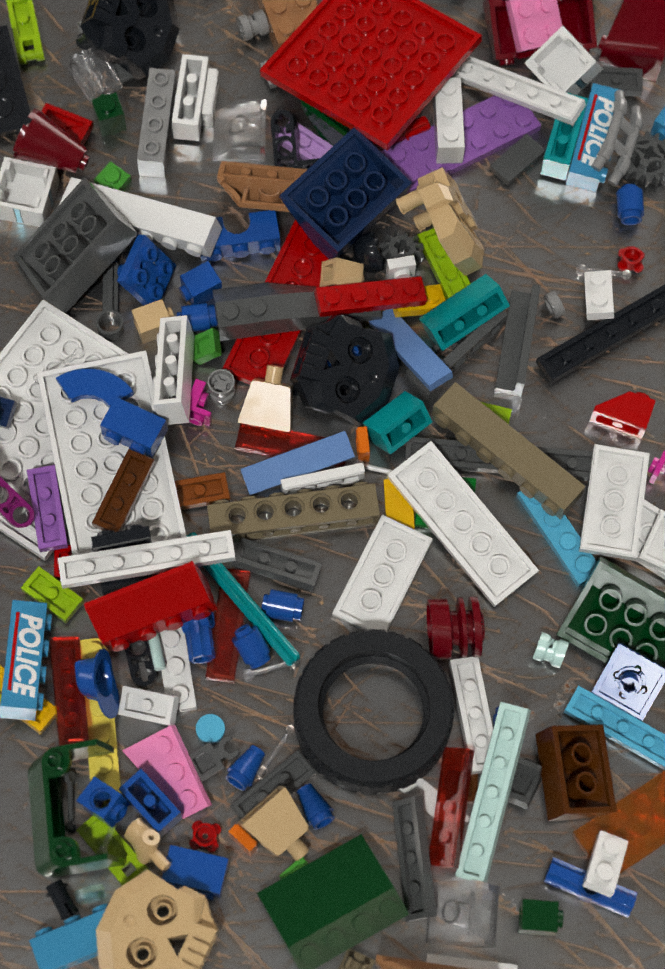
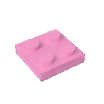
M557 0L505 1L517 53L541 47L562 26Z

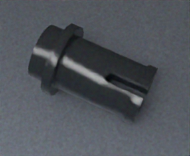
M62 879L46 887L48 892L46 896L47 898L51 897L61 916V920H65L68 916L76 914L79 910L66 889L68 884L63 883Z

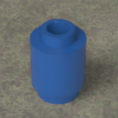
M625 184L616 192L618 218L621 219V223L624 225H637L642 222V217L644 216L643 190L635 184Z
M200 303L181 306L182 312H177V316H188L193 332L204 331L217 326L214 304Z
M271 589L270 594H264L261 609L266 611L268 618L293 622V620L300 621L305 598H300L295 593Z
M245 624L234 631L235 636L232 638V642L246 665L249 664L251 669L258 668L271 659L269 654L270 648L257 626L250 627L249 624Z

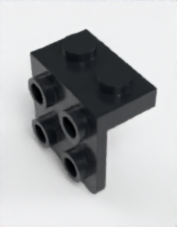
M131 525L126 530L119 532L105 530L99 532L97 536L91 537L94 552L152 543L149 526L143 527L142 525ZM158 573L100 583L102 595H107L158 575Z

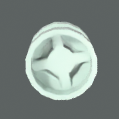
M542 632L532 659L540 662L543 660L548 661L551 666L560 669L569 642L563 639H552L551 635Z

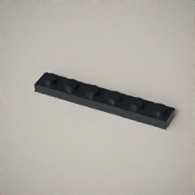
M665 284L614 313V319H604L538 357L536 364L551 384L665 318Z

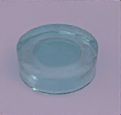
M92 885L74 891L76 903L78 904L93 903L106 897L104 885Z

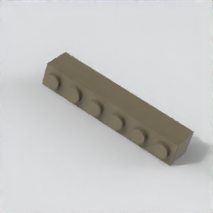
M455 382L434 404L432 416L440 427L451 430L461 444L472 447L483 462L493 464L504 479L514 481L520 486L519 488L525 496L536 499L542 504L541 507L549 515L557 516L561 520L582 496L585 485L458 383Z

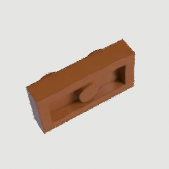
M225 472L175 481L181 510L211 505L217 500H228L230 502Z

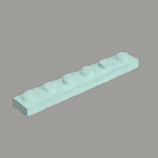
M500 702L455 875L457 877L480 884H487L531 713L530 709Z

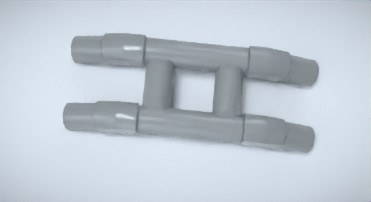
M617 90L614 93L615 101L610 126L605 141L602 143V147L597 154L598 156L591 165L594 170L600 172L606 161H609L615 151L620 158L608 179V183L615 187L630 168L635 144L643 126V116L638 105L630 108V123L624 118L627 112V101L623 90ZM619 129L627 135L624 145L617 139Z

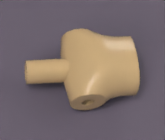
M142 818L133 821L126 829L124 837L132 845L138 861L142 864H150L153 861L162 873L167 871L171 863L158 850L160 842L158 832Z

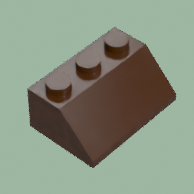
M603 725L550 726L535 734L539 764L542 767L541 777L548 821L578 820L617 812Z

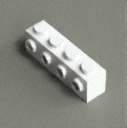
M187 315L160 318L159 333L157 334L156 376L153 378L154 398H152L151 405L153 414L166 419L167 425L189 423L195 336Z

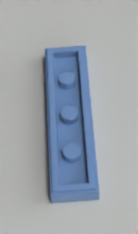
M393 309L383 311L381 313L382 319L369 321L370 327L373 330L392 335L396 355L429 391L434 390L453 378L452 371L401 317L395 318Z
M346 431L240 470L249 495L252 496L281 485V479L318 472L353 459L355 455Z

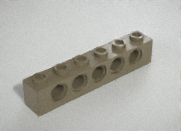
M357 482L351 487L344 488L332 485L320 491L302 489L297 491L296 494L289 495L278 492L272 493L266 498L258 499L255 496H247L241 498L240 501L234 502L217 500L211 505H207L210 533L231 530L233 543L240 542L242 538L254 541L377 525L380 519L376 486L367 482ZM345 501H352L356 506L353 509H346L341 504ZM323 504L328 507V510L319 513L314 510V507ZM290 508H297L300 514L289 516L286 511ZM264 511L270 512L273 515L268 520H262L258 517ZM235 515H241L245 518L243 522L238 524L232 523L230 519Z

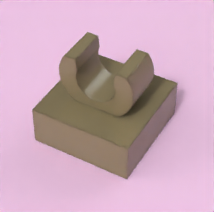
M348 949L338 969H372L375 960L353 949Z

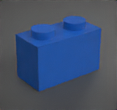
M115 397L100 424L102 435L106 441L113 445H119L120 443L129 447L130 450L151 458L155 455L168 431L166 419L118 397Z
M142 769L118 788L139 816L158 832L160 839L183 819L177 807Z
M170 845L167 860L171 863V866L167 871L163 872L161 879L176 889H180L183 886L188 887L206 896L208 901H213L214 897L221 898L230 864L229 858Z

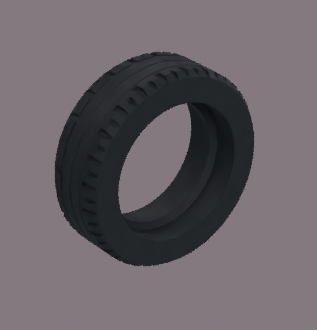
M381 629L353 631L349 635H341L331 640L329 645L325 644L304 667L294 695L295 733L304 756L309 760V763L332 784L340 785L342 789L357 793L359 791L362 794L377 795V793L387 794L396 792L398 789L407 788L416 783L418 779H422L442 756L448 743L454 720L455 707L452 687L447 681L448 677L443 667L437 663L438 660L429 650L423 649V645L415 642V640L405 638V635L393 631L386 632ZM377 664L391 667L407 676L418 690L423 705L422 726L413 743L396 756L384 760H364L354 757L342 750L327 731L323 716L327 692L341 674L356 666Z

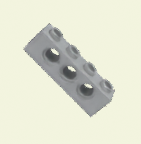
M149 68L137 155L139 176L166 177L172 117L177 91L176 70Z

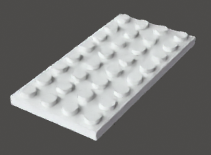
M146 350L37 372L73 555L94 552L91 537L97 536L102 530L93 527L92 521L129 447L120 443L119 445H113L104 439L100 424L109 407L95 399H80L72 403L57 383L56 377L78 369H98L109 372L122 379L133 390L134 395L126 399V402L153 413L151 401L154 398V385ZM164 436L152 458L155 460V465L122 530H126L131 525L149 526L152 542L187 537Z

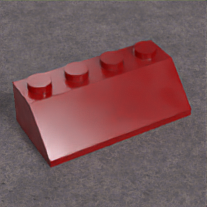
M193 561L84 603L85 610L101 643L110 652L125 650L130 646L129 644L139 640H151L159 632L179 629L183 626V623L193 619L201 620L207 618L211 612L217 610L208 579Z

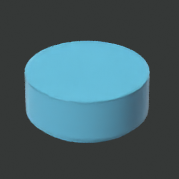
M214 714L202 716L196 724L198 739L204 744L211 742L214 745L220 742L225 735L223 720Z

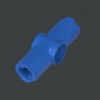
M213 612L207 618L190 620L183 623L181 627L186 635L189 661L192 664H205L216 658L212 629L215 627Z
M555 857L552 858L543 881L544 883L577 896L585 903H593L626 918L629 917L636 901L637 892L617 884L611 898L598 892L594 895L588 894L582 886L587 871Z

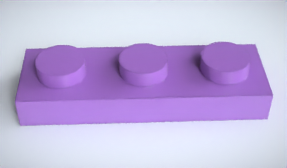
M55 465L28 469L27 476L40 553L68 548Z

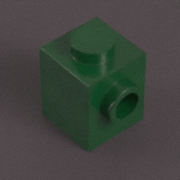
M116 92L102 94L97 98L91 99L94 117L102 137L127 130L125 115Z
M522 899L520 901L518 933L555 936L558 933V928H563L564 912L559 910L558 901Z

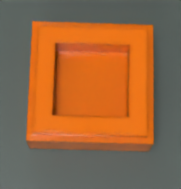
M367 426L357 427L355 441L358 460L369 462L370 447Z
M235 824L228 831L229 837L250 857L257 851V842L240 825Z

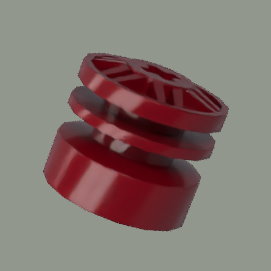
M476 596L468 598V610H465L463 598H457L455 611H450L446 598L428 599L426 618L428 645L431 654L437 660L451 659L453 646L458 645L460 656L467 658L468 645H470L472 656L481 657L483 641L485 639V627L478 598Z

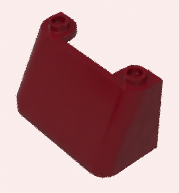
M484 0L483 11L494 62H499V66L515 64L514 60L530 58L539 48L517 53L505 3L508 0ZM557 0L562 25L589 53L590 50L596 49L597 39L592 0Z
M624 0L608 36L603 34L597 48L601 50L599 61L613 67L643 69V78L656 83L661 73L662 64L665 61V0Z

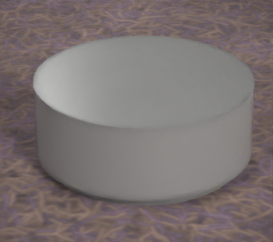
M552 290L545 294L543 299L552 317L557 319L565 315L564 306L557 293Z

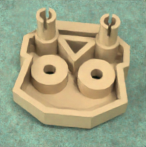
M443 167L418 178L416 190L396 199L401 213L404 215L424 204L426 211L413 216L418 230L421 232L433 225L442 247L454 266L464 276L481 269L484 247L473 231L478 227L471 211L462 198L457 183Z
M149 870L116 889L96 929L99 969H202L220 932L212 917L206 896L185 886L176 889ZM161 907L169 909V914L166 917L158 916V910ZM186 939L177 957L170 942ZM142 949L149 952L146 960H139L137 957L138 952Z

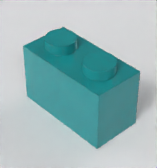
M404 391L364 421L363 425L367 426V432L372 443L391 455L433 421L423 401Z

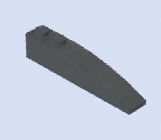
M259 283L212 290L220 341L305 330L307 327L321 323L331 316L319 317L314 294L316 287ZM381 310L343 314L360 322L382 319Z

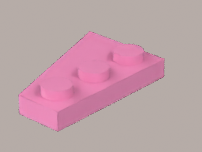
M170 725L122 750L139 770L142 769L177 807L183 819L212 805L176 725Z

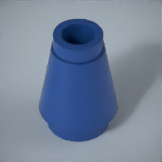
M251 745L227 769L226 780L232 786L242 791L246 790L247 787H251L265 757V753L260 748Z
M311 783L302 786L297 791L307 823L312 825L314 830L326 827L335 819L333 815L334 809Z

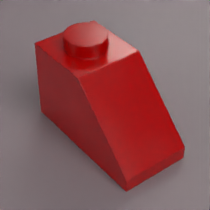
M629 391L596 405L590 421L642 439L656 400L651 399L645 393Z

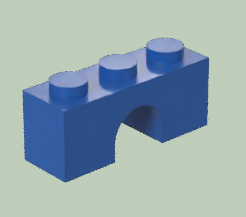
M267 210L249 213V227L240 234H233L227 231L223 224V218L216 217L222 228L211 257L201 255V261L208 260L214 262L233 256L243 258L249 254H271L280 250V234L276 211Z

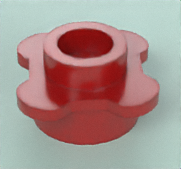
M634 246L619 250L618 256L620 261L617 264L619 270L634 271L636 273L643 271L642 259L645 257L643 251Z
M195 821L192 825L193 838L189 841L190 847L193 850L201 848L207 849L211 853L215 852L219 847L217 837L221 833L220 825L217 823L209 824ZM203 834H207L208 838L203 839Z

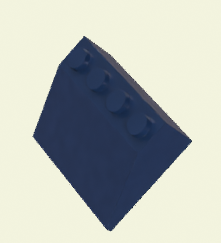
M352 128L282 192L279 198L312 243L330 260L336 257L339 258L361 235L365 234L396 204L397 198L407 194L412 182L362 133Z

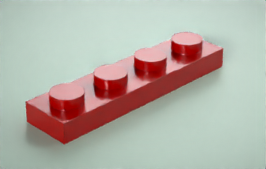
M422 276L316 287L314 291L319 317L423 306L427 302Z

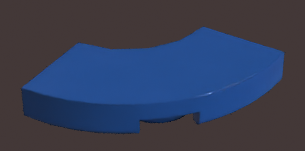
M78 369L56 377L57 383L72 403L80 399H95L103 402L110 408L115 397L125 401L134 395L131 387L122 379L98 369Z

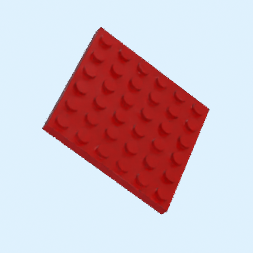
M322 0L260 68V76L346 127L357 129L368 140L388 151L482 42V35L420 0Z

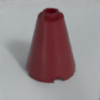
M33 109L28 116L32 121L27 125L23 124L14 144L13 151L15 153L12 157L56 167V169L72 173H78L79 170L84 171L90 160V156L87 155L88 149L42 111Z

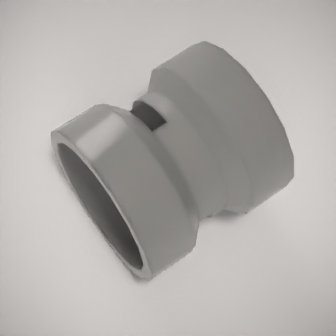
M262 9L254 11L253 15L247 16L244 14L237 17L239 31L245 42L252 40L257 34L264 36L270 33L269 24Z
M217 369L210 373L207 380L210 399L216 404H228L235 397L234 376L226 369Z

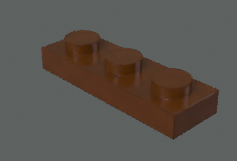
M128 449L92 521L93 527L102 531L113 530L114 532H119L123 530L155 465L154 459Z

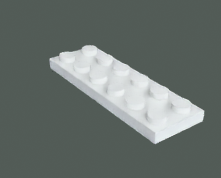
M432 441L387 475L390 482L494 607L539 572L537 567Z

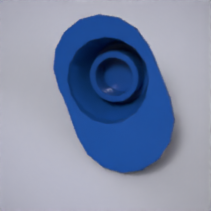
M101 649L95 657L81 659L75 663L76 683L80 693L88 699L98 701L105 717L112 719L118 714L119 693L112 671L111 657L106 649Z

